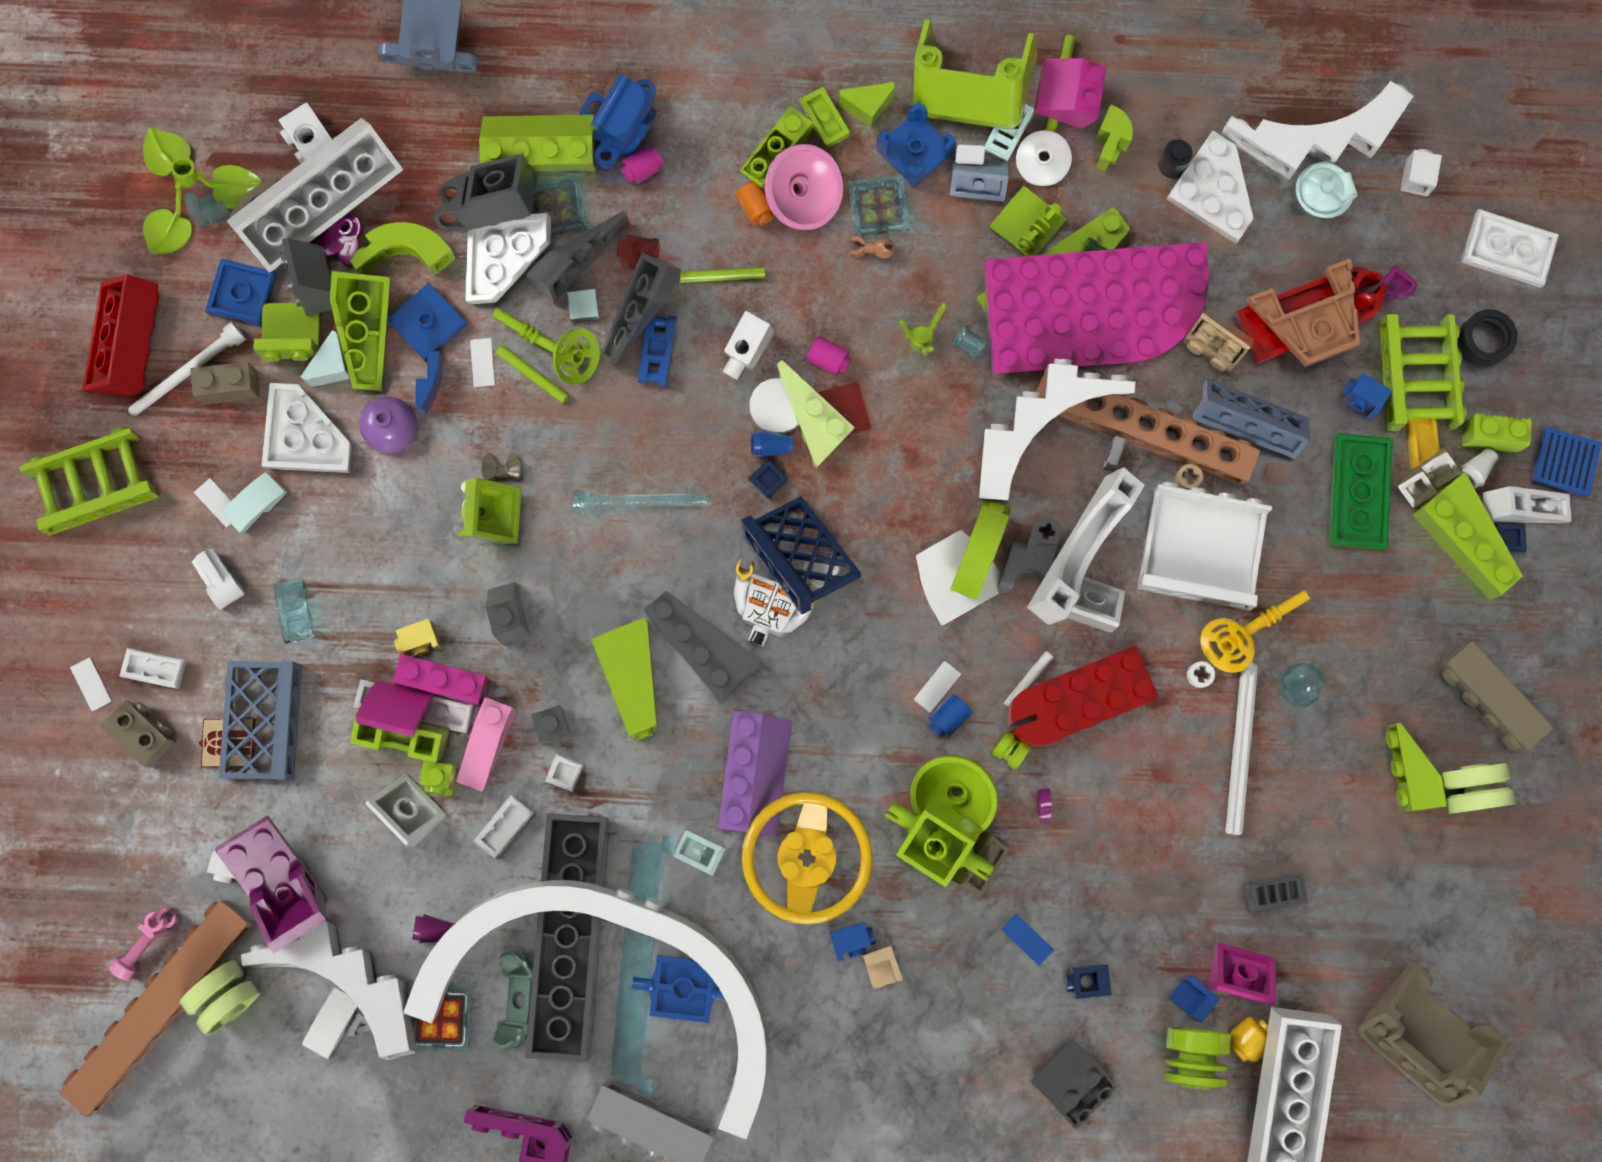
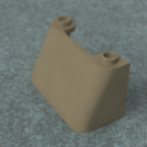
M1415 961L1402 971L1360 1024L1358 1032L1369 1045L1431 1099L1444 1107H1456L1483 1093L1509 1042L1491 1026H1477L1471 1029L1427 991L1432 986L1433 979L1428 970Z

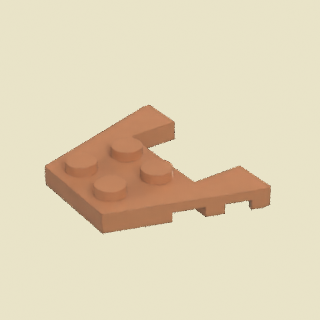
M1350 258L1328 266L1324 270L1335 294L1332 297L1284 314L1273 288L1250 296L1247 299L1251 308L1305 367L1360 345L1357 309H1355L1353 295L1355 287L1354 282H1352V261Z

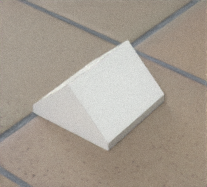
M1084 577L1080 588V596L1067 618L1112 633L1120 624L1125 591Z
M406 773L365 803L406 846L415 847L446 816V813Z

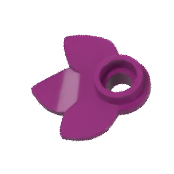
M353 214L344 215L321 233L323 236L317 244L323 246L327 258L338 254L341 262L346 267L351 265L350 260L355 252L361 248L359 238L363 234L362 222ZM350 223V229L346 232V227Z

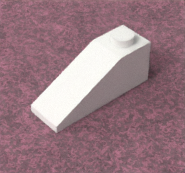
M1513 486L1483 493L1484 507L1493 522H1572L1569 494Z

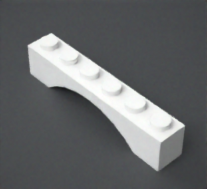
M1124 467L1105 476L1027 606L1030 611L1048 625L1068 617L1080 596L1084 575L1094 555L1112 529L1134 505L1145 486Z

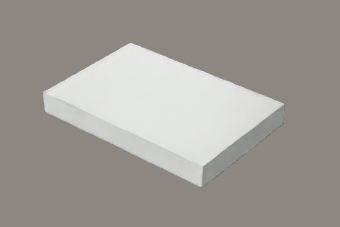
M1478 209L1473 218L1461 263L1542 288L1547 279L1559 234Z

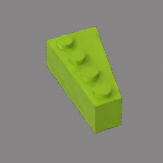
M1465 472L1451 480L1412 514L1489 600L1503 595L1523 577Z

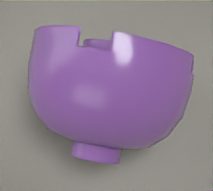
M383 396L367 403L361 411L359 427L360 433L369 447L383 454L390 455L400 453L412 444L415 433L418 431V422L415 413L407 403L396 397Z

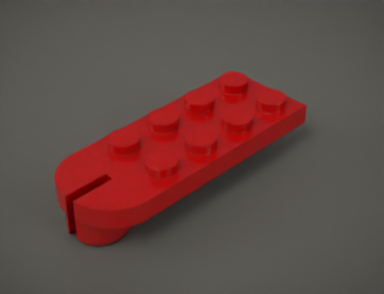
M1352 266L1351 276L1355 287L1353 294L1355 309H1357L1359 325L1372 319L1381 310L1384 304L1387 284H1381L1376 290L1369 293L1361 292L1356 294L1377 285L1384 277L1376 271L1360 266ZM1327 276L1278 294L1276 297L1284 314L1332 297L1335 294ZM1251 306L1235 312L1234 315L1242 332L1254 340L1250 350L1257 364L1290 352L1288 347Z
M1134 645L1023 690L1012 699L1009 705L1006 725L1010 726L1035 715L1037 720L1015 728L1010 732L1015 735V738L1029 746L1041 747L1155 701L1160 697L1137 645Z

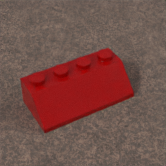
M129 274L101 282L82 391L119 396H131L141 393L146 381L144 375L145 363L150 356L149 340L155 327L153 316L159 302V294L157 293L159 284Z

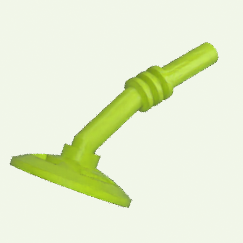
M499 307L494 310L492 317L518 332L519 337L522 338L524 336V340H530V344L536 343L553 353L555 373L563 382L570 385H579L590 379L596 371L600 359V347L596 337L590 331L582 328L571 329L558 342H555L541 334L540 329L535 330V326L530 327V323L521 322ZM579 335L586 339L589 347H586L583 341L577 339ZM568 339V343L563 346V343ZM577 343L581 349L574 347ZM585 357H589L586 368L579 373L577 368L582 365ZM560 366L562 367L563 370L569 372L570 377H569V376H566V375L561 371Z

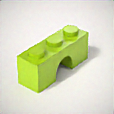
M355 715L350 744L376 750L381 748L400 749L408 752L407 757L437 763L445 755L450 729L420 722L415 736L410 737L356 723Z

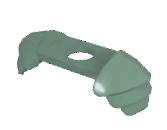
M510 951L500 955V965L503 968L501 973L503 976L509 977L506 1020H501L497 1023L498 1029L494 1032L492 1040L494 1045L500 1049L506 1048L507 1050L520 1047L527 1037L533 965L529 956L525 952ZM520 991L525 997V1003L521 1009L517 1008L515 1004V997Z

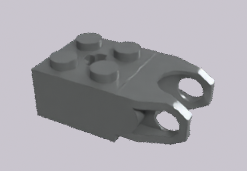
M523 153L471 166L470 172L460 174L444 182L438 189V194L441 196L444 204L433 214V220L438 228L447 231H469L531 216L536 178ZM447 189H455L457 194L452 198L447 196L445 191ZM443 214H453L456 216V220L452 223L442 221L440 216Z

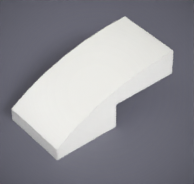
M334 987L302 1042V1046L327 1060L330 1058L342 1039L344 1030L358 1010L357 1005L348 994Z

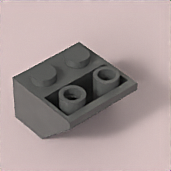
M290 238L282 239L284 251L280 252L284 268L288 270V275H285L290 292H293L297 307L302 306L307 316L332 310L329 300L331 267L323 246Z
M1073 1039L1030 1081L1075 1130L1082 1123H1085L1091 1114L1103 1102L1107 1101L1117 1089L1116 1084L1096 1060Z

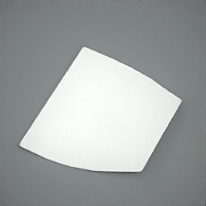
M962 530L916 555L924 593L931 609L942 626L999 594L997 586L1001 572L994 562H992L977 600L950 590L970 539Z

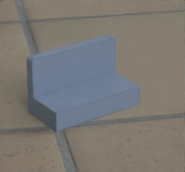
M953 157L949 196L1005 202L1009 177L1008 163L984 160L983 165L955 163V157Z

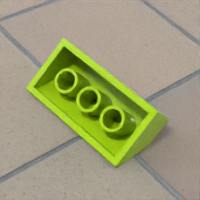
M594 114L483 116L479 137L480 164L523 153L532 172L596 171L595 136L591 124L595 116Z

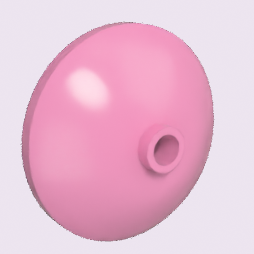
M807 144L788 147L774 158L768 168L765 179L766 199L773 214L786 226L797 230L819 228L833 218L841 204L843 196L841 172L834 159L819 147ZM794 184H797L799 187L797 193L794 192Z

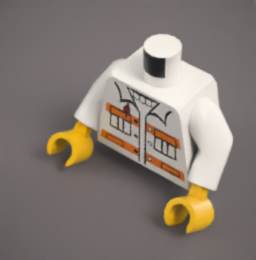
M742 558L739 559L736 566L738 575L736 577L734 598L737 612L743 616V623L753 626L748 642L764 647L769 633L781 637L784 632L791 633L807 621L812 610L801 615L777 582L753 573L754 561L751 562L750 569L745 570L741 567ZM815 602L811 603V609H813Z

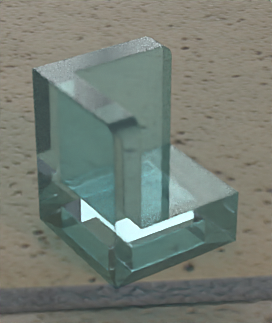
M194 191L183 194L192 219L201 229L230 217L231 212L223 202L217 203L213 193L200 199Z

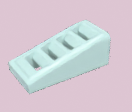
M1025 104L1022 120L1017 125L1019 126L1018 129L994 128L985 144V152L1004 162H1008L1033 117L1034 108ZM1000 130L1014 137L1013 140L1000 134ZM997 140L998 142L1008 146V149L1005 150L993 144V142Z

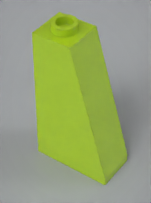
M644 617L591 638L628 735L631 739L636 737L638 741L654 735L653 730L658 728L650 629Z

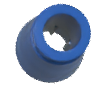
M759 429V432H752V455H758L760 458L792 453L793 451L792 436Z

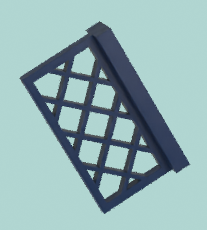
M802 496L755 520L751 515L741 520L745 540L801 615L812 610L811 603L861 578L860 570ZM801 508L804 512L803 519L788 517L790 512ZM771 522L780 524L778 532L767 531L763 526ZM785 525L800 527L798 534L783 533ZM805 528L817 529L819 531L818 537L803 536ZM780 540L794 542L793 550L779 549ZM800 543L813 545L812 554L797 552ZM819 548H832L834 551L832 558L817 555ZM794 561H808L807 571L794 569ZM814 563L829 565L827 574L812 572ZM834 566L846 567L850 571L844 576L832 575ZM809 579L824 581V585L812 592L808 587Z

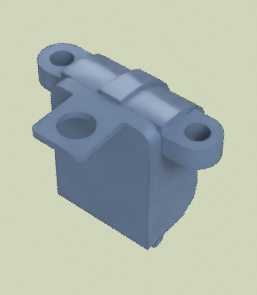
M404 0L399 44H379L377 58L388 63L419 67L425 71H434V69L469 73L477 71L478 58L469 53L458 52L462 24V0Z

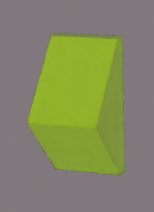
M894 82L839 90V107L871 128L892 101L895 90Z

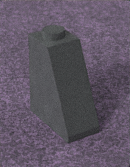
M516 582L488 589L486 611L493 636L502 645L531 638Z

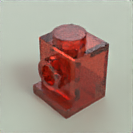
M626 234L625 241L620 240L618 243L616 255L621 258L622 268L635 270L642 252L659 258L660 241L658 238L649 239ZM636 248L641 249L642 251L640 253H634L632 252V249Z

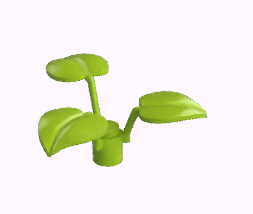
M150 126L143 145L144 161L149 171L157 176L164 177L172 172L176 182V211L173 214L169 210L159 209L151 212L146 217L143 224V234L148 251L155 254L172 253L181 249L190 240L192 224L189 220L180 217L182 188L192 187L199 179L208 187L214 188L213 197L219 205L234 209L241 199L260 184L262 180L245 168L235 165H224L213 171L212 177L214 182H210L203 176L202 172L195 170V166L192 160H190V146L182 137Z

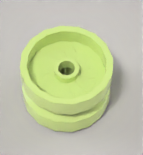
M1508 763L1470 765L1460 767V770L1441 773L1444 788L1448 790L1464 788V794L1451 795L1446 799L1449 814L1516 804L1513 789L1508 787L1493 789V784L1507 782L1511 778Z
M235 960L224 963L195 984L179 1001V1004L188 1015L202 1012L197 1019L196 1025L204 1036H209L232 1022L260 996L261 992L252 981L238 984L243 977L244 971Z

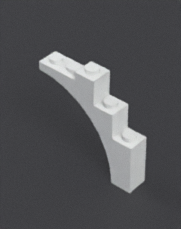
M1054 359V364H1048L1045 398H1040V392L1023 391L1022 397H1016L1013 431H1008V425L991 424V429H985L979 498L1008 500L1012 477L1021 455L1032 438L1051 419L1067 408L1088 399L1113 394H1134L1135 382L1129 381V376L1111 375V380L1099 379V373L1086 372L1082 373V378H1078V366L1072 365V360Z
M324 921L299 937V940L297 938L274 954L267 944L251 947V952L241 954L242 966L251 970L269 967L300 968L315 972L331 980L350 996L363 1013L373 1033L379 1058L389 1060L417 1053L411 1016L403 1013L408 1001L405 981L395 978L394 975H385L376 978L377 983H375L370 953L362 949L360 950V947L356 946L341 950L342 954H340L336 926L334 924Z

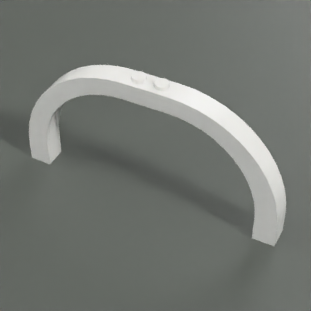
M551 880L516 886L486 899L465 913L448 929L423 963L403 1013L432 1024L438 1016L455 969L466 952L480 938L494 928L524 915L545 911L585 913L654 937L676 947L690 956L711 976L722 992L732 1014L737 1034L738 1062L730 1092L719 1118L718 1129L747 1139L763 1093L766 1074L767 1041L760 1004L748 977L733 955L704 928L681 915L664 909V904L653 899H647L645 902L635 898L636 894L626 889L619 888L618 891L596 884L579 881Z

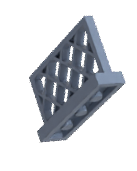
M228 661L219 769L220 779L294 781L302 674L301 664L293 661ZM236 668L247 669L253 676L242 687L235 681ZM269 669H278V681L269 688L260 677ZM258 681L266 692L254 702L245 691ZM242 695L251 706L238 716L233 710V702ZM271 696L276 702V710L267 717L258 706ZM255 710L264 721L251 731L243 720ZM240 724L249 735L236 745L231 740V731ZM269 725L274 731V739L265 746L256 735ZM253 739L262 750L249 760L241 749ZM238 754L246 765L237 773L228 772L229 760ZM265 754L272 760L271 773H261L254 766ZM249 769H251L254 773H246V772H247Z

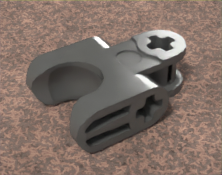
M1049 517L1039 519L1029 531L1026 544L1016 540L1012 541L998 582L997 591L999 593L1007 594L1013 588L1016 578L1023 573L1035 575L1040 583H1042L1058 556L1056 550L1061 537V527L1056 520ZM1043 528L1048 529L1047 534L1050 535L1046 540L1042 538L1043 533L1041 531Z

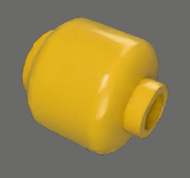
M1247 1017L1230 1032L1231 1047L1244 1062L1247 1060L1258 1062L1264 1057L1269 1024L1263 1018L1258 1022L1253 1017Z

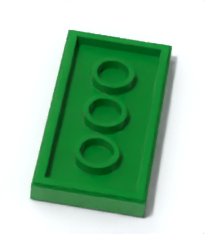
M1342 433L1334 435L1328 546L1377 551L1388 550L1393 438Z

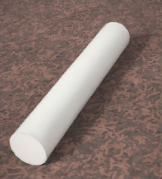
M1045 651L1003 704L1009 708L1012 699L1017 694L1032 687L1053 661L1054 657Z

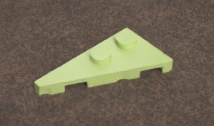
M781 360L777 364L779 377L787 391L790 406L797 424L801 428L803 440L806 442L811 454L813 466L817 469L855 427Z

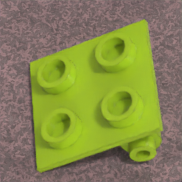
M1023 185L991 223L989 228L1025 256H1036L1067 219L1061 215L1062 208L1057 203L1048 205Z

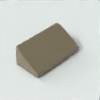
M986 831L980 833L972 848H974V853L995 865L988 879L984 881L965 867L959 868L951 879L979 898L982 897L1010 849L1008 845Z

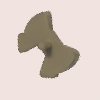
M488 453L482 459L481 470L485 480L505 479L508 476L515 479L521 477L520 459L514 453H510L504 465H497L492 453Z

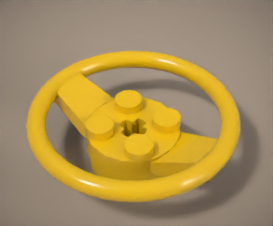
M793 793L770 803L751 823L742 847L743 874L755 899L771 914L797 924L823 923L846 912L863 894L872 870L873 855L871 841L862 821L847 805L821 793ZM803 804L795 831L789 833L782 841L777 853L778 867L782 876L787 879V908L775 902L759 883L754 867V848L762 828L775 814L788 807ZM827 808L842 816L853 829L860 846V869L853 887L842 900L827 909L811 912L819 885L827 881L836 865V850L832 840L827 837ZM804 850H810L811 856H815L814 863L810 862L809 867L803 866V861L798 860L799 853L804 854Z

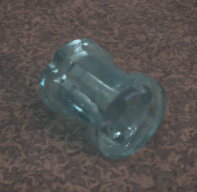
M965 324L951 345L954 347L959 346L969 353L971 359L975 361L989 339L986 337L982 339L970 331L969 326Z

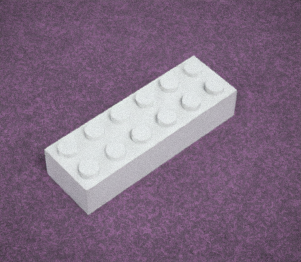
M360 118L229 218L227 222L270 273L282 264L280 252L284 251L282 239L290 238L309 243L403 171V168L372 126Z
M1271 1007L1247 1162H1321L1342 1024L1332 1015Z

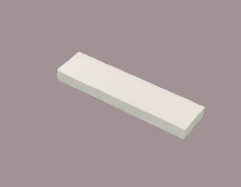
M360 679L353 708H360L364 698L375 682ZM434 696L425 719L420 722L468 734L475 706Z

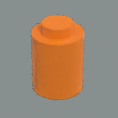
M753 181L745 184L735 193L736 199L753 225L759 224V226H763L774 218L764 189Z

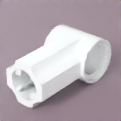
M215 549L203 551L191 561L207 586V594L218 609L225 608L246 594L238 579L228 571Z

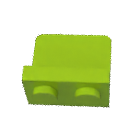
M296 303L265 304L262 308V339H254L253 350L265 361L275 362L280 361V359L307 361L313 359L319 350L320 313L307 316L303 307H297Z

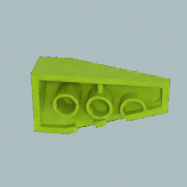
M331 271L329 300L352 389L381 391L390 277Z

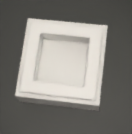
M556 754L545 782L574 792L584 765Z

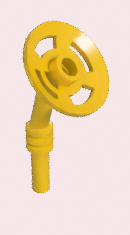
M1303 590L1278 606L1272 605L1271 610L1267 608L1265 613L1260 612L1258 618L1245 626L1227 618L1212 620L1204 627L1201 633L1200 642L1204 655L1212 665L1222 671L1237 673L1245 670L1252 663L1255 656V645L1251 635L1265 626L1269 628L1271 623L1275 624L1277 620L1281 621L1283 615L1309 601V595ZM1228 625V627L1220 628L1217 632L1212 631L1216 626ZM1223 632H1229L1226 636L1221 635ZM1245 639L1247 640L1248 645H1245V643H1244V640H1245ZM1211 641H1217V646L1223 653L1221 658L1213 650ZM1236 649L1240 650V653L1232 654ZM1243 655L1246 656V659L1240 663H1231L1232 660L1239 659Z

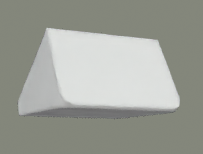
M957 144L955 146V163L983 165L985 146Z

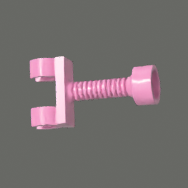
M172 907L148 913L144 922L140 923L137 927L143 932L142 936L125 957L117 956L109 966L110 971L116 977L128 981L137 970L134 964L153 939L170 933L171 929L169 927L175 926L179 922L180 913L174 915L170 923L168 918H165V914Z

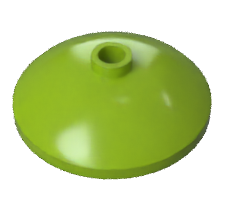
M942 755L931 759L919 769L911 785L910 799L915 815H918V813L922 814L931 798L934 797L981 827V833L991 824L998 808V792L992 777L980 764L964 756ZM954 787H960L963 793H957Z

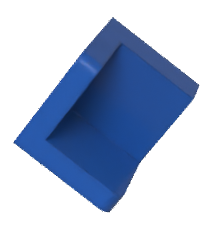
M1185 975L1169 995V999L1194 1021L1200 1023L1204 1021L1220 1001L1217 996L1190 975Z

